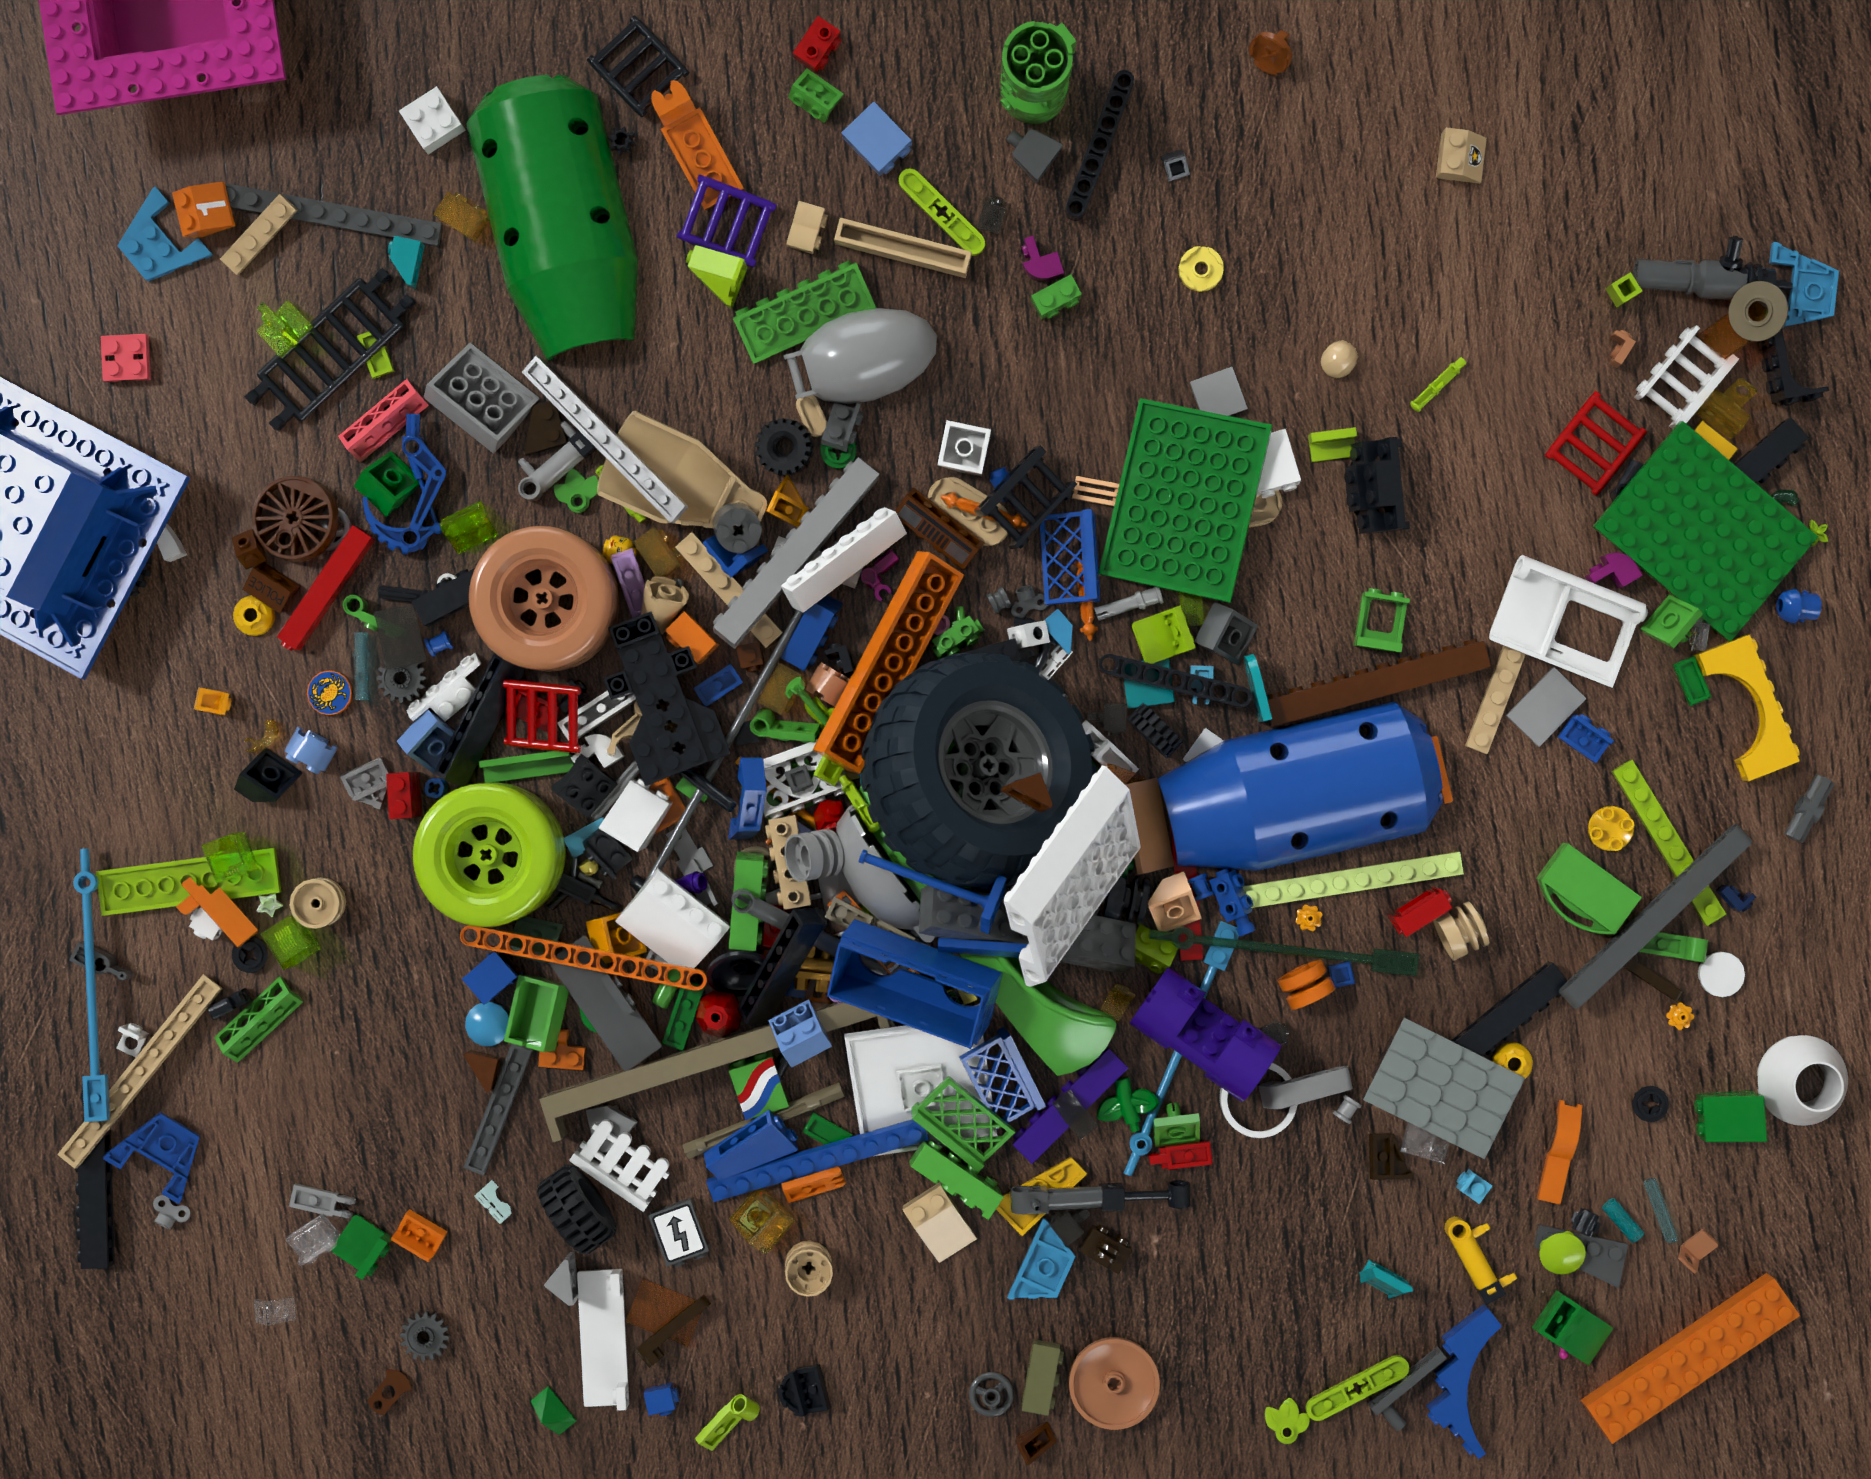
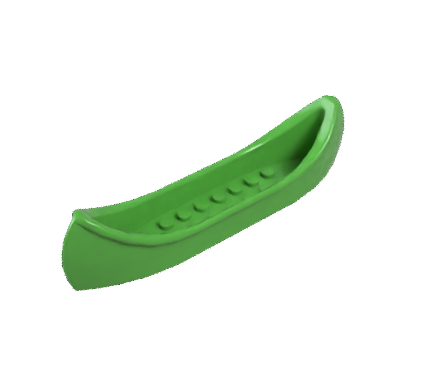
M861 786L858 792L865 803L870 805L868 793L864 792ZM881 827L877 832H874L877 840L893 863L912 869L905 864L906 858L900 852H893L882 839L885 833ZM903 876L921 901V889L927 885ZM960 954L962 958L1003 972L996 1004L1026 1042L1057 1076L1072 1073L1091 1064L1108 1046L1116 1029V1020L1111 1014L1094 1009L1071 998L1048 981L1031 987L1026 986L1019 958Z

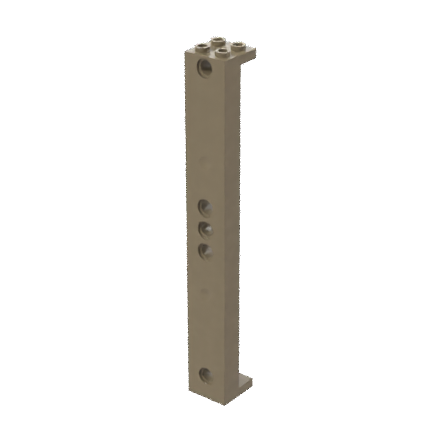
M834 1002L815 1008L826 1032L876 1016L880 1029L896 1026L893 1020L844 1002ZM769 1023L636 1065L628 1071L620 1070L548 1093L540 1099V1104L553 1143L562 1141L568 1135L563 1119L565 1115L779 1048Z

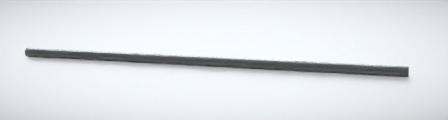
M796 610L727 733L725 739L729 748L788 645L804 614L803 612ZM724 757L712 761L703 777L711 782ZM698 788L694 792L644 884L657 868L662 870L704 795Z

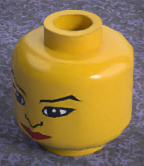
M613 535L610 540L606 539L602 555L606 557L609 564H613L612 554L633 548L636 557L637 548L633 547L632 539Z

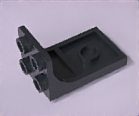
M1782 329L1775 336L1767 340L1758 341V347L1762 350L1764 358L1762 359V369L1766 372L1768 380L1766 382V391L1771 396L1772 404L1780 403V407L1800 402L1801 399L1803 403L1815 401L1818 398L1824 397L1823 393L1829 391V386L1811 389L1799 385L1793 379L1790 373Z

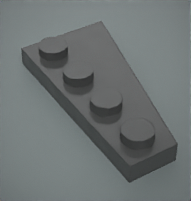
M1538 1224L1533 1246L1540 1250V1243L1554 1234L1569 1230ZM1570 1231L1582 1241L1585 1247V1259L1578 1269L1619 1288L1628 1244L1593 1235L1589 1237L1579 1232Z

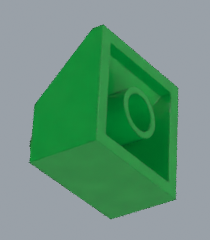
M390 451L362 470L354 487L387 517L400 508L420 487L418 479L415 480L412 470Z

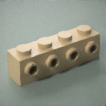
M796 815L768 820L769 825H765L767 839L772 838L773 847L769 848L771 861H776L777 870H773L775 884H780L781 892L777 893L779 906H783L784 910L812 905L808 881L799 882L790 875L785 861L787 839L791 835L799 834Z

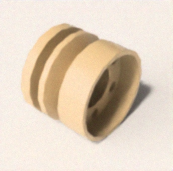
M1469 901L1463 903V910L1459 906L1455 907V919L1449 912H1446L1433 920L1439 938L1452 960H1457L1468 954L1467 943L1475 951L1479 949L1478 941L1483 947L1490 943L1485 923Z
M802 1241L794 1245L787 1253L785 1276L789 1287L794 1292L806 1297L816 1296L824 1292L830 1285L833 1276L831 1256L827 1248L820 1243ZM807 1262H811L810 1270L806 1269Z

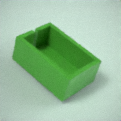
M531 974L518 975L504 1041L541 1052L556 1051L569 994L565 985L561 982Z

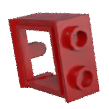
M1432 886V891L1427 890L1395 910L1394 915L1388 914L1387 916L1398 934L1403 933L1405 937H1408L1451 910L1450 902H1452V899L1447 891Z

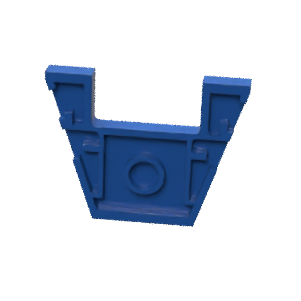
M160 1112L103 1156V1159L121 1169L133 1151L139 1152L174 1173L163 1189L162 1194L180 1204L200 1135Z

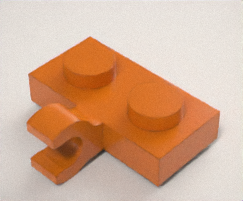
M560 1029L556 1051H539L538 1067L584 1070L586 1047L568 1045L569 1029Z

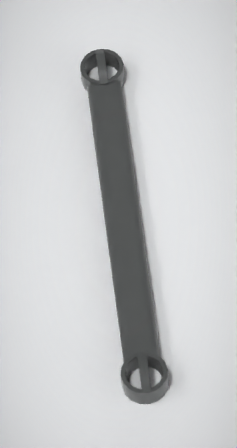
M741 888L732 894L731 903L737 912L748 913L780 930L790 915L753 896L752 892L748 889ZM740 894H747V895H749V896L751 897V900H749L748 898H746V897H744V896H742V895H740ZM735 899L742 900L748 906L745 908L737 907ZM821 931L813 946L835 957L840 939ZM860 954L864 965L869 970L879 975H890L876 959Z

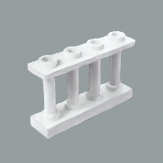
M1697 325L1691 329L1687 327L1679 336L1681 341L1678 345L1675 346L1673 344L1665 353L1667 358L1662 364L1658 362L1650 371L1653 374L1648 381L1644 379L1636 388L1638 393L1634 398L1639 400L1646 395L1672 416L1673 422L1669 425L1672 429L1680 421L1687 423L1739 360L1734 354L1721 357L1695 336L1700 329ZM1688 342L1715 364L1714 367L1716 369L1712 374L1704 373L1680 353ZM1673 360L1700 381L1699 384L1702 386L1697 392L1689 390L1666 371ZM1659 378L1686 398L1687 405L1683 409H1677L1651 388Z

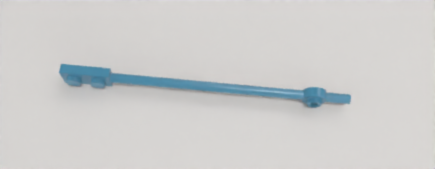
M80 849L81 872L75 876L73 885L77 892L82 893L90 1076H82L84 1122L110 1120L108 1074L100 1075L91 898V893L95 892L98 888L99 880L94 873L90 872L89 849ZM87 879H89L91 882L88 887L85 886V881Z
M1221 920L1203 960L1204 963L1209 964L1200 989L1206 992L1203 998L1207 996L1217 969L1225 971L1239 937L1236 930L1237 927ZM1175 1050L1156 1093L1159 1105L1155 1110L1148 1113L1141 1131L1134 1133L1130 1137L1129 1146L1132 1154L1124 1171L1126 1175H1133L1140 1156L1147 1154L1152 1148V1140L1149 1134L1153 1127V1119L1157 1117L1182 1056ZM1140 1140L1145 1142V1146L1142 1148L1137 1147V1142Z

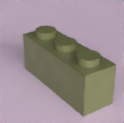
M1033 1339L1021 1403L1022 1411L1048 1416L1049 1410L1054 1409L1056 1396L1052 1395L1053 1387H1058L1060 1374L1056 1373L1057 1365H1062L1064 1351H1060V1344Z

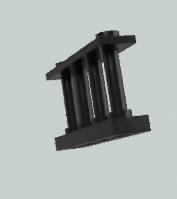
M1041 445L1033 447L974 510L979 517L992 516L1014 539L1008 545L1010 549L1023 548L1030 539L1028 537L1063 499L1066 501L1073 495V488L1077 485L1075 481L1064 484L1043 462L1042 456L1047 451ZM1032 467L1034 469L1037 468L1059 491L1051 500L1028 478L1027 472ZM1017 483L1019 485L1022 484L1044 507L1036 516L1013 494L1012 488ZM1002 499L1004 501L1007 500L1029 523L1021 532L999 512L997 504Z

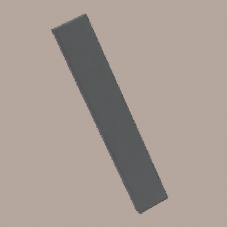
M511 1044L463 1168L485 1176L534 1049Z

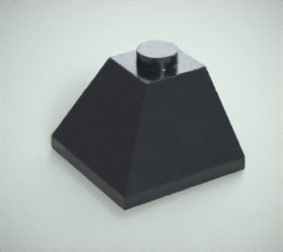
M265 747L239 774L234 790L252 802H276L303 772Z

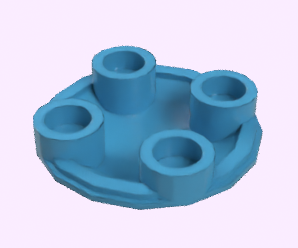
M488 1002L483 1005L480 1003L469 1011L466 1017L465 1028L468 1036L475 1043L481 1046H493L499 1044L504 1039L509 1017L504 1007L500 1004Z

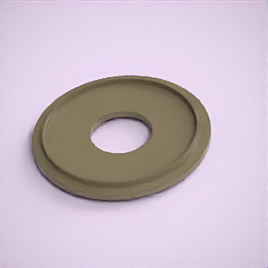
M1755 281L1744 285L1735 293L1729 306V320L1732 328L1739 336L1750 341H1763L1775 336L1784 326L1788 316V303L1784 293L1774 284L1764 281ZM1756 301H1762L1768 307L1766 318L1759 322L1753 321L1748 313L1749 307Z

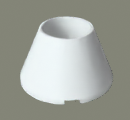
M1808 1035L1790 1036L1776 1042L1764 1054L1757 1070V1090L1759 1094L1764 1096L1765 1107L1778 1119L1793 1125H1813L1829 1118L1841 1106L1848 1088L1846 1065L1838 1051L1824 1040ZM1818 1064L1824 1075L1823 1088L1820 1094L1813 1100L1801 1102L1796 1093L1797 1077L1807 1066Z

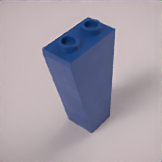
M767 1110L704 1153L706 1168L719 1180H723L796 1152L798 1150L796 1142L798 1137L792 1128L788 1129L779 1115L775 1116L770 1110Z

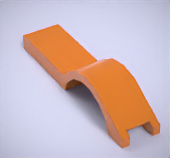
M1559 1099L1556 1134L1552 1147L1546 1155L1537 1194L1538 1200L1561 1205L1570 1161L1576 1151L1580 1135L1581 1104L1573 1107L1565 1105V1101Z

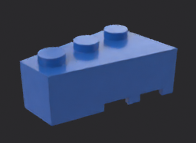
M826 595L806 610L781 658L803 671L808 666L813 667L819 656L816 652L819 647L823 648L829 636L826 634L830 628L833 629L839 619L837 615L843 603Z

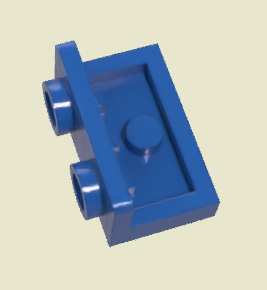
M1583 714L1580 716L1572 715L1557 738L1591 762L1597 763L1608 745H1612L1614 742L1610 738L1611 733L1602 727L1597 729L1591 725L1593 721Z

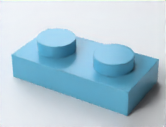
M604 817L564 838L572 856L578 857L583 854L585 848L582 842L599 828Z

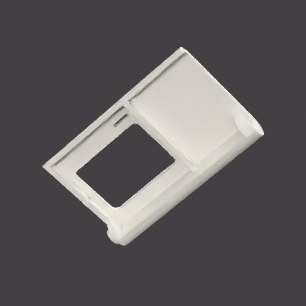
M1521 555L1514 566L1490 630L1489 639L1613 688L1635 627L1646 619L1648 610L1645 603ZM1570 600L1620 619L1623 622L1608 662L1555 641V635L1567 603Z

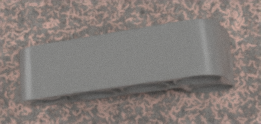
M1339 1066L1283 1082L1271 1081L1258 1085L1263 1108L1282 1109L1353 1089L1348 1066Z

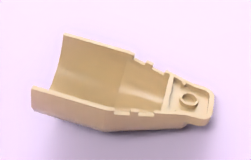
M638 411L631 412L617 435L689 506L675 524L713 528L716 512L722 506L729 503L746 504L761 521L767 508V500L764 495L749 488L702 442ZM606 458L600 474L597 494L659 523H670ZM733 526L734 530H739L741 528V526Z

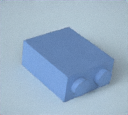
M875 102L870 104L841 132L842 138L879 176L883 173L888 174L894 168V162L899 157L903 159L911 151V139Z

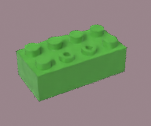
M1562 843L1536 878L1544 898L1562 919L1580 929L1599 934H1615L1642 898L1568 843ZM1551 894H1556L1570 911L1591 920L1593 925L1588 927L1569 918L1555 905L1551 899Z

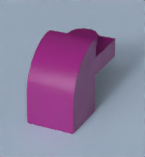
M1034 237L1024 238L1025 245L1021 246L1025 259L1029 258V261L1023 262L1022 267L1031 279L1038 282H1049L1064 276L1058 252L1040 257Z
M1610 553L1599 557L1604 565L1602 566L1599 563L1590 568V574L1586 575L1585 578L1587 581L1595 583L1610 575L1617 588H1621L1643 575L1630 557L1623 553Z

